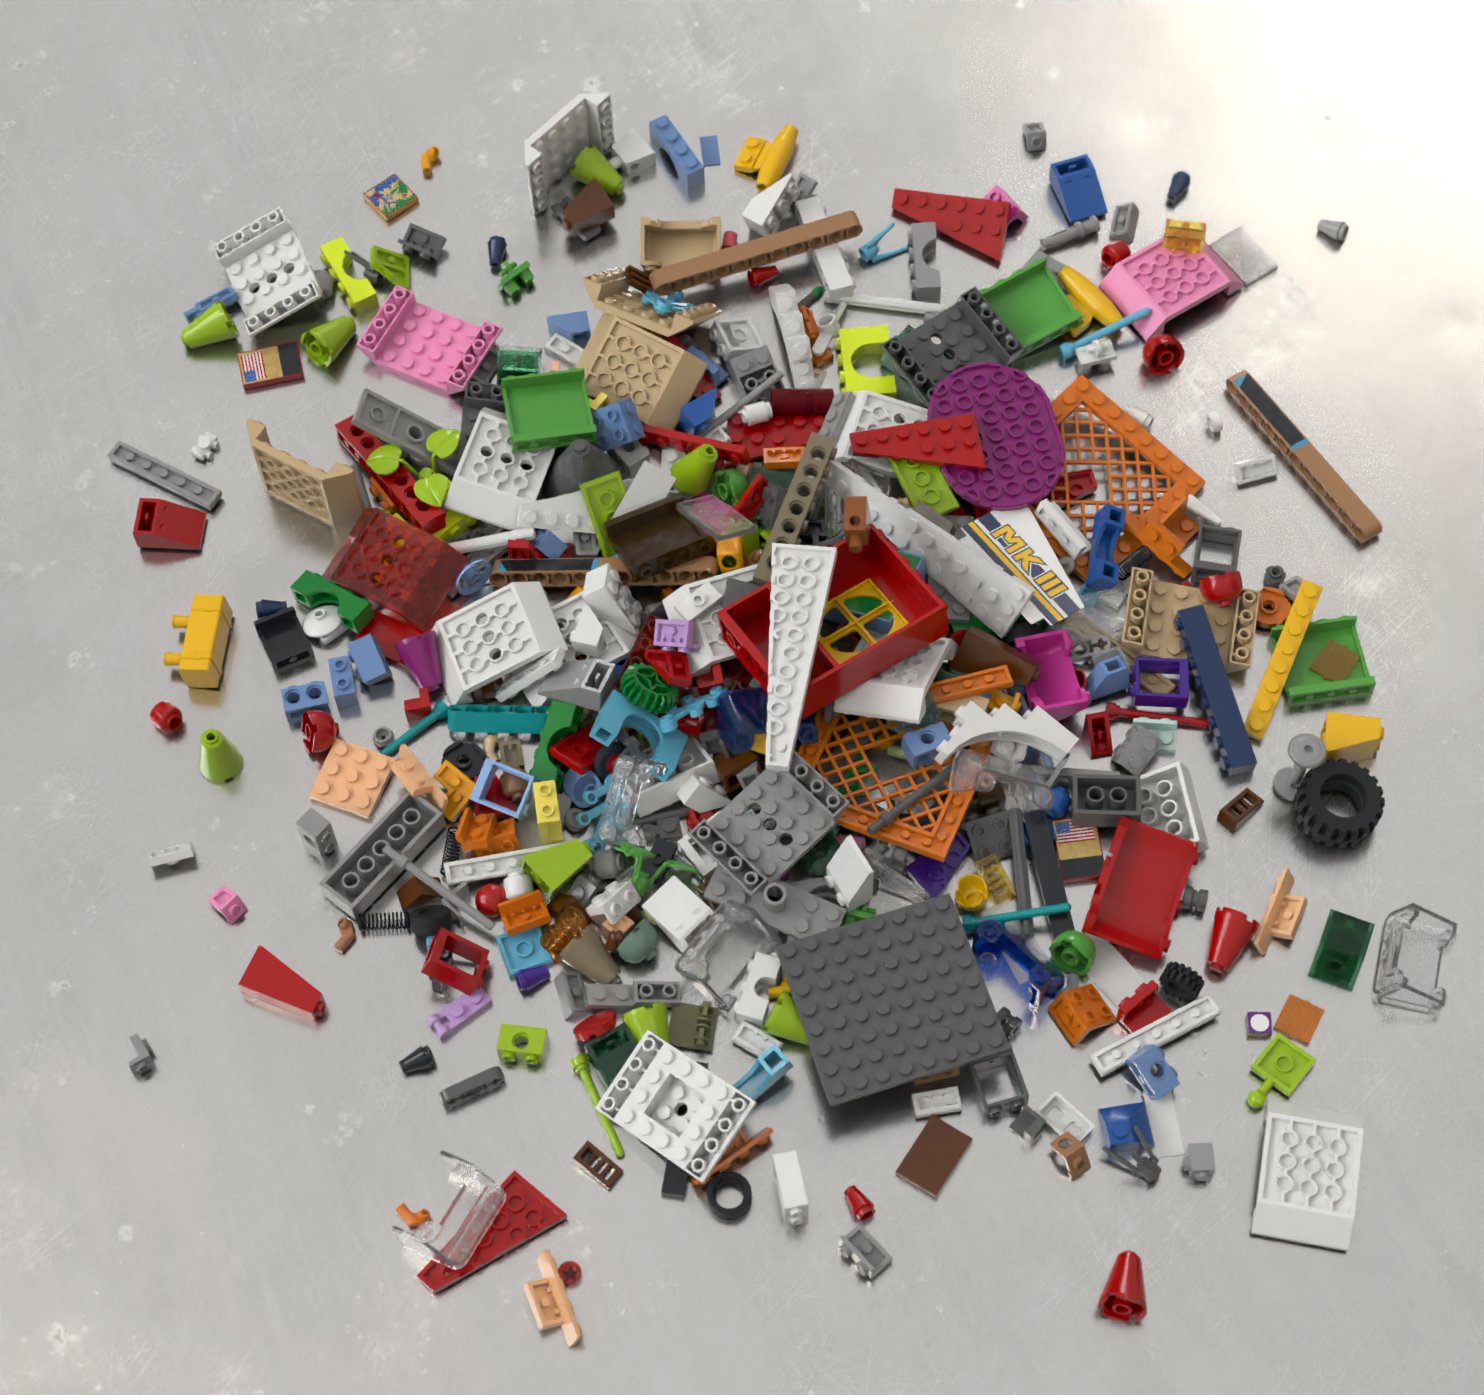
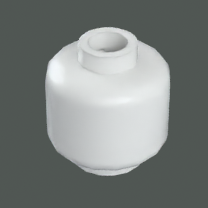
M525 871L508 873V877L503 881L508 900L534 891L532 877L526 874Z

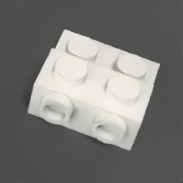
M750 317L714 320L709 330V338L711 341H715L717 354L722 356L725 362L764 346Z

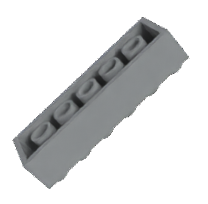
M407 791L319 883L322 894L353 919L357 920L359 914L363 913L404 870L398 867L393 859L382 852L383 848L388 844L398 853H404L412 861L446 825L443 813L420 795L412 797Z

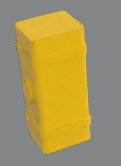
M195 594L190 615H173L171 618L173 629H187L182 653L165 652L163 663L165 666H179L178 672L188 687L218 688L233 611L223 595Z

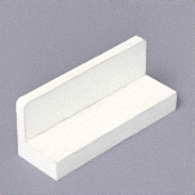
M1046 498L1039 503L1034 514L1073 560L1078 559L1091 550V543L1055 501L1049 502Z

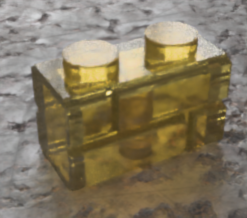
M1166 219L1162 248H1167L1170 251L1185 250L1190 253L1203 252L1207 223Z

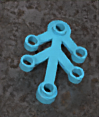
M647 290L646 294H643L641 298L642 303L647 305L653 304L656 312L661 315L682 312L691 307H696L690 303H680L685 293L682 290L668 294L667 299H664L658 293L655 294L654 291Z
M716 686L709 690L710 693L697 698H694L693 695H688L681 698L682 707L677 708L676 704H674L668 712H665L666 715L659 719L661 732L667 733L678 728L677 720L689 713L691 718L702 715L705 704H707L708 708H713L727 700L728 689Z
M620 773L609 774L604 781V785L593 791H586L583 794V801L586 804H595L598 797L607 794L605 802L576 815L577 824L582 826L588 825L591 819L600 815L593 838L586 840V843L592 849L591 853L593 856L595 852L604 849L602 839L609 819L615 830L614 836L616 839L626 840L630 834L628 828L623 827L614 807V802L617 798L622 808L621 815L623 818L632 819L636 815L635 807L629 805L624 793L626 780ZM615 780L618 781V787H617V788L614 786V781H615ZM589 794H592L593 796L592 801L588 800ZM628 808L631 810V814L629 816H627L626 814ZM582 815H585L586 817L584 823L581 821ZM621 829L624 831L623 837L619 834ZM595 843L598 844L597 851H594L593 849Z

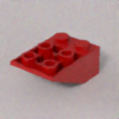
M140 498L133 536L138 547L200 550L207 514L206 512L162 499Z

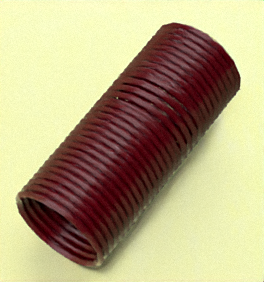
M772 388L770 392L772 413L774 415H813V413L814 415H826L834 398L833 388Z

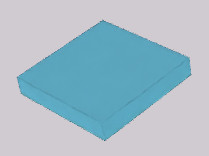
M540 927L511 937L507 933L495 937L510 979L514 978L515 974L519 973L521 969L553 964Z

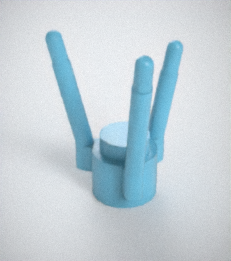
M891 223L870 242L858 249L864 261L868 262L871 260L875 263L879 259L909 250V246L880 255L877 254L880 250L876 242L895 226L894 223Z

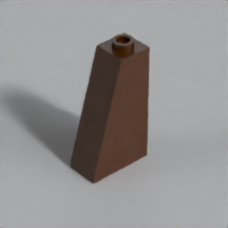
M975 626L967 630L949 666L954 670L974 673L1007 664L1014 684L1028 686L1032 682L1036 683L1042 672L1039 670L1041 662Z

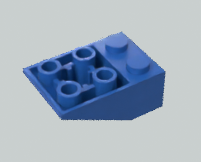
M1088 154L1050 164L1049 181L1070 224L1089 219L1092 215L1099 216L1108 213L1095 168Z

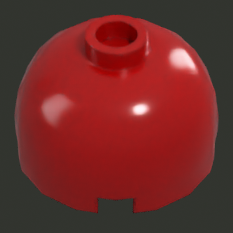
M1157 334L1151 337L1145 343L1142 351L1145 366L1152 374L1157 376L1170 374L1169 370H1172L1174 367L1177 369L1184 360L1185 355L1181 343L1175 337L1168 334Z
M1240 571L1225 572V575L1220 576L1218 574L1212 575L1198 582L1203 598L1210 604H1219L1220 608L1231 606L1232 601L1241 595L1243 589Z
M308 710L303 713L301 730L305 732L307 738L303 739L306 751L311 754L321 753L330 749L336 740V736L339 735L338 723H335L332 716L323 710Z

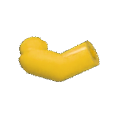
M784 974L779 986L767 988L769 999L778 998L783 990L790 994Z

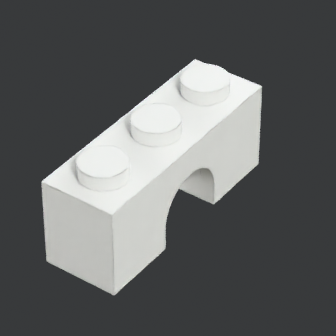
M756 952L754 959H750L748 962L747 972H749L747 980L743 979L740 987L742 996L740 1000H736L733 1013H736V1022L742 1023L745 1020L751 1025L762 1029L769 1012V1000L759 997L756 991L763 986L776 987L782 967L779 958Z

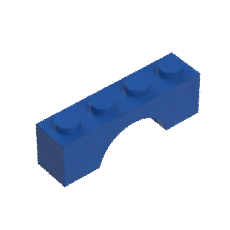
M1108 503L1094 517L1086 584L1087 588L1106 594L1118 584L1120 565L1114 563L1113 553L1118 537L1124 529L1126 510Z

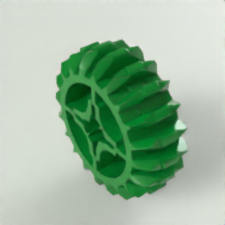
M634 663L633 666H629L625 670L619 682L621 684L620 689L623 691L622 694L627 697V701H631L633 706H638L640 710L644 709L648 713L653 712L657 715L658 713L664 714L668 712L678 697V688L668 685L650 664L646 666L643 663Z

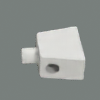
M635 129L628 132L611 147L612 159L608 161L615 170L621 168L626 175H632L656 165L655 152Z

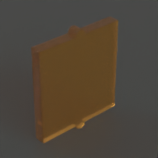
M1329 639L1309 670L1322 676L1323 680L1331 682L1346 680L1361 656L1347 649V646H1341Z
M1289 994L1273 1029L1288 1035L1289 1039L1294 1038L1309 1045L1325 1010L1311 1004L1309 1000L1304 1001Z

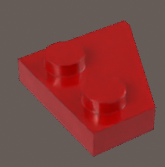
M523 539L508 540L507 550L509 559L547 558L530 541Z
M645 649L644 658L668 685L690 687L692 678L687 653Z
M495 775L485 800L517 812V808L512 804L509 795L503 793L500 780ZM474 776L475 783L478 779V776ZM475 802V817L480 814L495 813L497 819L513 818L510 815Z

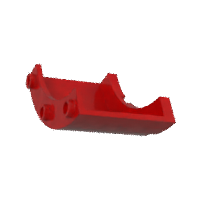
M1121 816L1109 849V853H1112L1111 857L1107 855L1082 931L1160 960L1162 953H1167L1172 941L1168 939L1175 913L1179 914L1183 901L1180 900L1190 869L1192 865L1196 866L1201 854L1197 852L1199 844Z

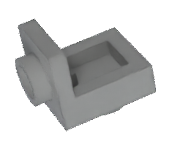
M800 172L795 179L800 188L799 196L795 201L809 198L818 182Z
M580 874L567 892V895L574 896L580 905L586 909L597 891H603L605 887L600 884L601 880L594 874Z
M138 1033L129 1037L139 1056L127 1063L133 1075L145 1072L154 1064L148 1053L152 1051L146 1038L141 1040Z

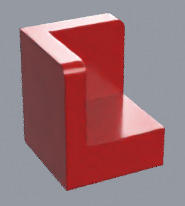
M720 663L711 665V672L696 676L700 696L709 694V690L716 686L725 688Z
M427 687L419 689V698L404 701L407 721L425 718L432 713Z

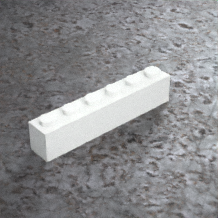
M818 196L795 201V214L799 225L826 218L825 204L820 202ZM838 243L810 251L825 291H829L827 294L829 295L830 303L841 301L839 299L843 297L853 296L856 282L854 277H850V267L848 262H844L842 247H838Z

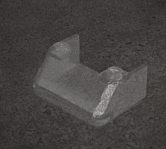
M442 1150L440 1156L450 1172L453 1173L455 1181L463 1185L441 1222L437 1224L432 1221H425L416 1228L413 1234L396 1226H393L391 1230L403 1248L451 1269H460L467 1264L506 1201V1193L501 1185L472 1162Z

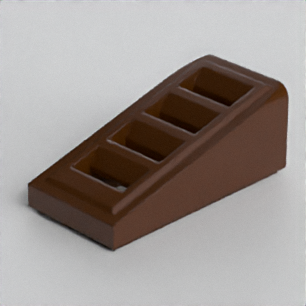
M1246 788L1219 811L1217 821L1234 833L1264 803V800L1249 788ZM1244 798L1250 801L1253 805H1250L1247 801L1244 800Z
M588 1140L571 1160L578 1168L607 1189L612 1186L624 1171ZM589 1152L591 1156L585 1162L582 1158ZM596 1157L599 1161L592 1168L589 1164ZM604 1163L606 1167L599 1174L597 1169ZM612 1169L614 1172L606 1180L604 1178L605 1174Z

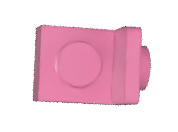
M224 885L207 900L231 924L247 911V907L240 897Z

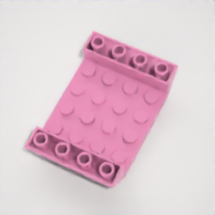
M1183 227L1118 262L1098 285V288L1112 301L1124 317L1146 307L1150 309L1148 316L1131 323L1146 342L1151 337L1162 334L1166 322L1223 290L1227 295H1230L1244 287V283L1195 230Z
M396 285L356 344V347L376 366L450 395L464 391L466 381L471 380L501 334L503 327L488 321H484L481 327L475 326L416 302L413 291Z

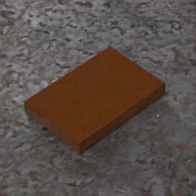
M932 1115L895 1174L932 1197L937 1198L969 1148L973 1138Z

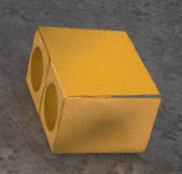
M740 535L717 537V559L721 574L741 569V566L742 568L749 566L743 539ZM725 556H733L736 558L737 564L733 568H727L724 566L722 559Z

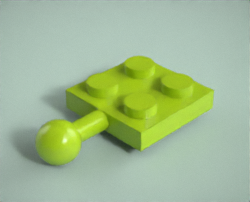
M1278 1032L1250 1068V1070L1265 1081L1259 1089L1249 1092L1247 1096L1248 1104L1253 1108L1264 1106L1266 1103L1265 1095L1272 1086L1289 1097L1314 1066L1317 1059Z

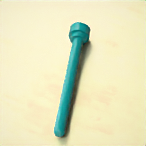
M440 700L434 705L435 708L432 709V713L379 753L390 756L400 748L401 744L407 743L437 719H446L448 706Z
M1061 903L978 918L971 916V914L963 915L962 924L965 934L972 933L980 926L1068 912L1071 910V904Z

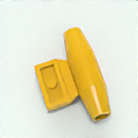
M785 125L772 144L767 142L766 139L747 137L734 163L735 171L747 173L759 171L756 182V189L759 192L764 191L779 181L794 152L798 136L797 128L792 125Z
M1069 265L1065 266L1058 273V279L1069 293L1066 297L1075 311L1079 310L1082 314V324L1068 331L1074 338L1090 326L1092 318L1106 327L1123 319V316L1112 301L1087 277Z

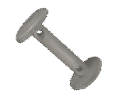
M1306 733L1291 739L1288 744V755L1294 761L1293 767L1290 766L1278 770L1273 779L1274 790H1276L1275 792L1281 798L1292 802L1298 786L1306 775V769H1315V767H1320L1325 762L1327 748L1321 739Z

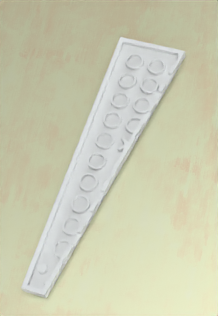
M830 460L828 464L831 467L827 479L823 478L822 481L844 500L845 497L867 496L871 523L877 529H881L885 536L900 550L923 556L926 572L1001 639L1005 637L1036 589L1015 575L1007 574L1003 571L1004 568L998 564L993 565L986 560L987 557L984 555L976 554L970 550L968 545L957 540L954 536L914 510L906 509L898 503V500L893 497L889 498L878 487H872L866 483L864 478L854 474L836 460Z

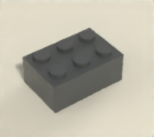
M1073 774L1071 783V826L1117 827L1121 816L1140 822V775Z

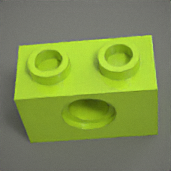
M501 1023L496 1049L498 1057L508 1062L522 1060L532 1065L544 1063L549 1039L548 1031L545 1028ZM522 1042L528 1044L525 1048L517 1047V1045Z

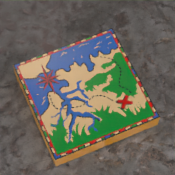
M395 173L363 194L364 199L387 222L419 201L418 196Z

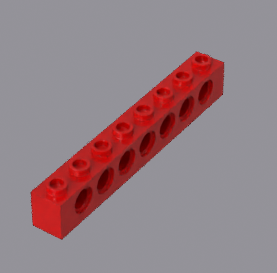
M354 415L335 424L337 439L371 478L373 477L388 497L424 538L447 527L445 520L447 514L444 508L428 505L415 495L414 485L417 481L414 480L408 468L405 469L399 463V467L394 473L379 475L366 464L370 454L386 444H382L378 437L351 424Z

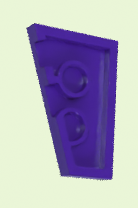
M958 831L944 862L921 855L906 866L904 870L928 899L938 897L971 845Z

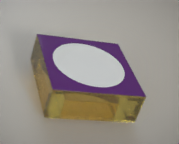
M1247 1012L1248 1036L1271 1037V1012Z

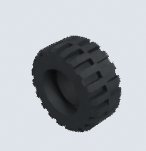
M1339 758L1338 762H1335V759H1328L1320 767L1312 768L1306 773L1294 795L1293 801L1295 805L1293 809L1294 814L1298 815L1296 819L1298 824L1305 827L1303 831L1307 835L1311 834L1314 836V841L1318 843L1323 841L1325 846L1328 847L1337 845V848H1345L1347 844L1352 847L1357 845L1359 841L1363 842L1372 833L1383 815L1385 799L1381 797L1384 793L1382 787L1377 786L1379 781L1375 776L1371 777L1369 775L1370 771L1364 767L1362 769L1358 766L1359 763L1354 761L1347 763V759ZM1333 789L1347 794L1356 805L1357 815L1353 817H1340L1331 813L1324 806L1320 792Z

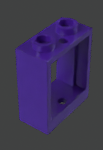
M1135 658L1134 665H1130L1132 672L1130 678H1133V684H1130V697L1134 699V706L1187 707L1189 699L1188 659ZM1140 673L1177 674V694L1141 693Z

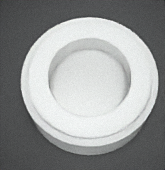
M1215 411L1206 415L1207 423L1213 432L1216 433L1223 429L1221 419Z

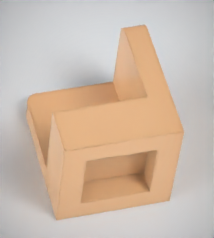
M626 915L615 924H610L608 919H606L602 924V934L608 938L610 931L622 930L623 938L625 939L634 930V922Z

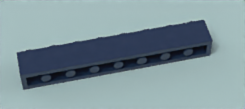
M1202 604L1178 610L1175 619H1173L1176 632L1179 631L1181 648L1183 651H1186L1188 656L1189 670H1192L1194 674V687L1200 692L1201 707L1203 710H1206L1208 715V728L1213 730L1215 736L1213 738L1216 750L1220 751L1222 756L1220 757L1223 770L1227 771L1228 776L1253 771L1257 760L1204 606Z

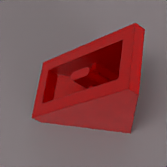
M1108 711L1086 714L1083 730L1091 757L1112 754L1113 748Z

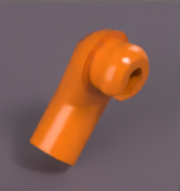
M402 1203L395 1210L408 1226H425L430 1221V1212L426 1209L412 1212Z

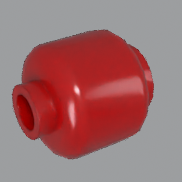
M1114 241L1103 247L1101 261L1106 267L1112 269L1118 262L1131 256L1130 248L1123 241Z
M159 702L150 712L151 724L164 733H171L182 724L183 715L181 710L170 702Z

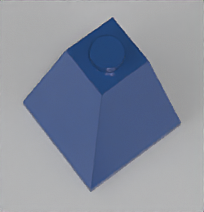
M716 388L681 407L678 424L680 429L691 435H696L697 433L702 434L710 428L717 397Z
M1144 1102L1098 1109L1107 1148L1115 1153L1144 1149L1133 1129L1134 1126L1139 1128L1149 1147H1155Z

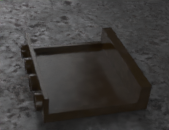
M680 492L603 522L606 540L636 582L715 551L712 534L706 535L685 508L684 498Z

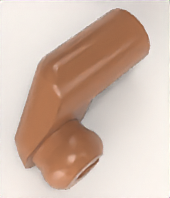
M341 918L337 923L341 937L334 944V947L340 952H343L355 938L354 925L347 918Z

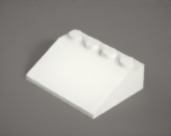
M684 733L688 735L675 770L665 782L650 773L645 776L634 766L624 777L626 780L624 793L631 806L635 807L636 813L640 818L679 801L680 798L676 793L691 773L698 777L701 775L705 776L713 785L720 782L714 761L694 735ZM650 747L648 749L643 750V752L650 759L652 755V748Z
M1180 761L1140 775V823L1198 843L1197 852L1209 849L1189 769Z

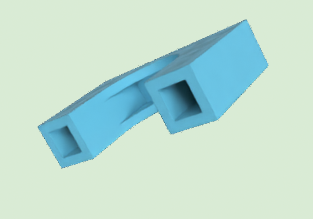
M613 690L603 702L589 734L590 737L608 747L618 735L621 727H630L639 731L647 738L652 748V755L645 771L663 782L675 770L688 735L678 729L662 733L659 727V717L651 712L648 713L644 709L640 710L638 706H633L631 701H627V697L616 690Z

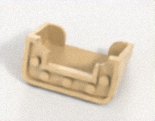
M641 217V267L645 268L647 272H652L662 267L721 250V217H711V220L707 222L705 219H701V221H662L657 219V223L655 220H651V217Z

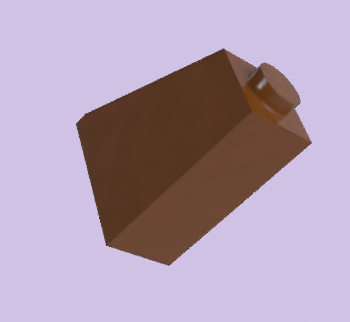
M596 178L592 179L563 210L564 219L562 224L565 230H569L574 237L615 218L614 204Z

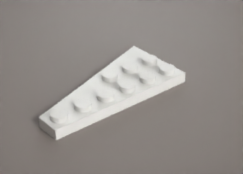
M634 478L623 480L626 492ZM580 490L519 505L518 527L595 533Z

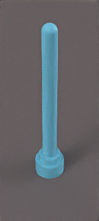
M1147 307L1074 343L1065 342L1058 347L1063 358L1067 360L1073 357L1076 348L1086 346L1092 343L1093 340H1099L1148 316L1150 309Z

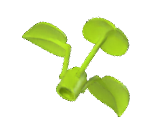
M441 429L433 432L428 437L426 448L429 452L433 453L431 456L432 468L425 467L420 473L413 469L404 459L400 458L402 450L395 445H384L377 448L370 454L366 464L376 474L390 475L398 469L399 463H402L417 479H420L414 485V493L417 498L428 505L441 508L449 488V482L444 475L436 473L435 458L438 456L441 459H446L454 454L460 443V432L457 429Z

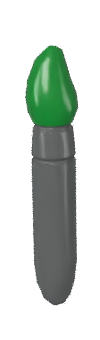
M824 287L814 288L810 294L797 303L798 307L801 305L808 306L815 298L821 295Z

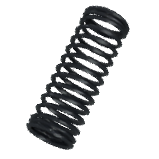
M1141 546L1118 564L1120 565V571L1122 572V568L1126 574L1122 576L1123 578L1119 576L1118 580L1125 581L1129 578L1132 571L1131 567L1141 568L1153 557L1152 551L1148 547ZM1142 551H1144V552L1147 554L1148 559H1147V557H1146V559H1145V558L1142 556V554H1144Z
M451 826L447 830L448 833L440 873L445 876V873L442 872L444 870L443 862L456 861L453 859H458L457 861H459L461 857V846L448 844H460L456 842V838L450 837H456L454 832L458 830V826Z
M404 911V927L402 912H400V927L398 912H396V927L394 912H392V927L390 913L388 912V928L385 912L384 928L381 912L380 928L378 925V913H376V928L374 925V913H372V928L370 925V914L368 913L367 928L366 914L364 913L363 916L361 913L358 916L359 930L364 931L366 929L368 931L370 929L372 931L373 928L374 930H377V928L378 930H381V928L384 930L385 927L387 930L389 927L392 930L393 927L397 929V926L399 929H401V926L403 929L405 927L409 929V911Z

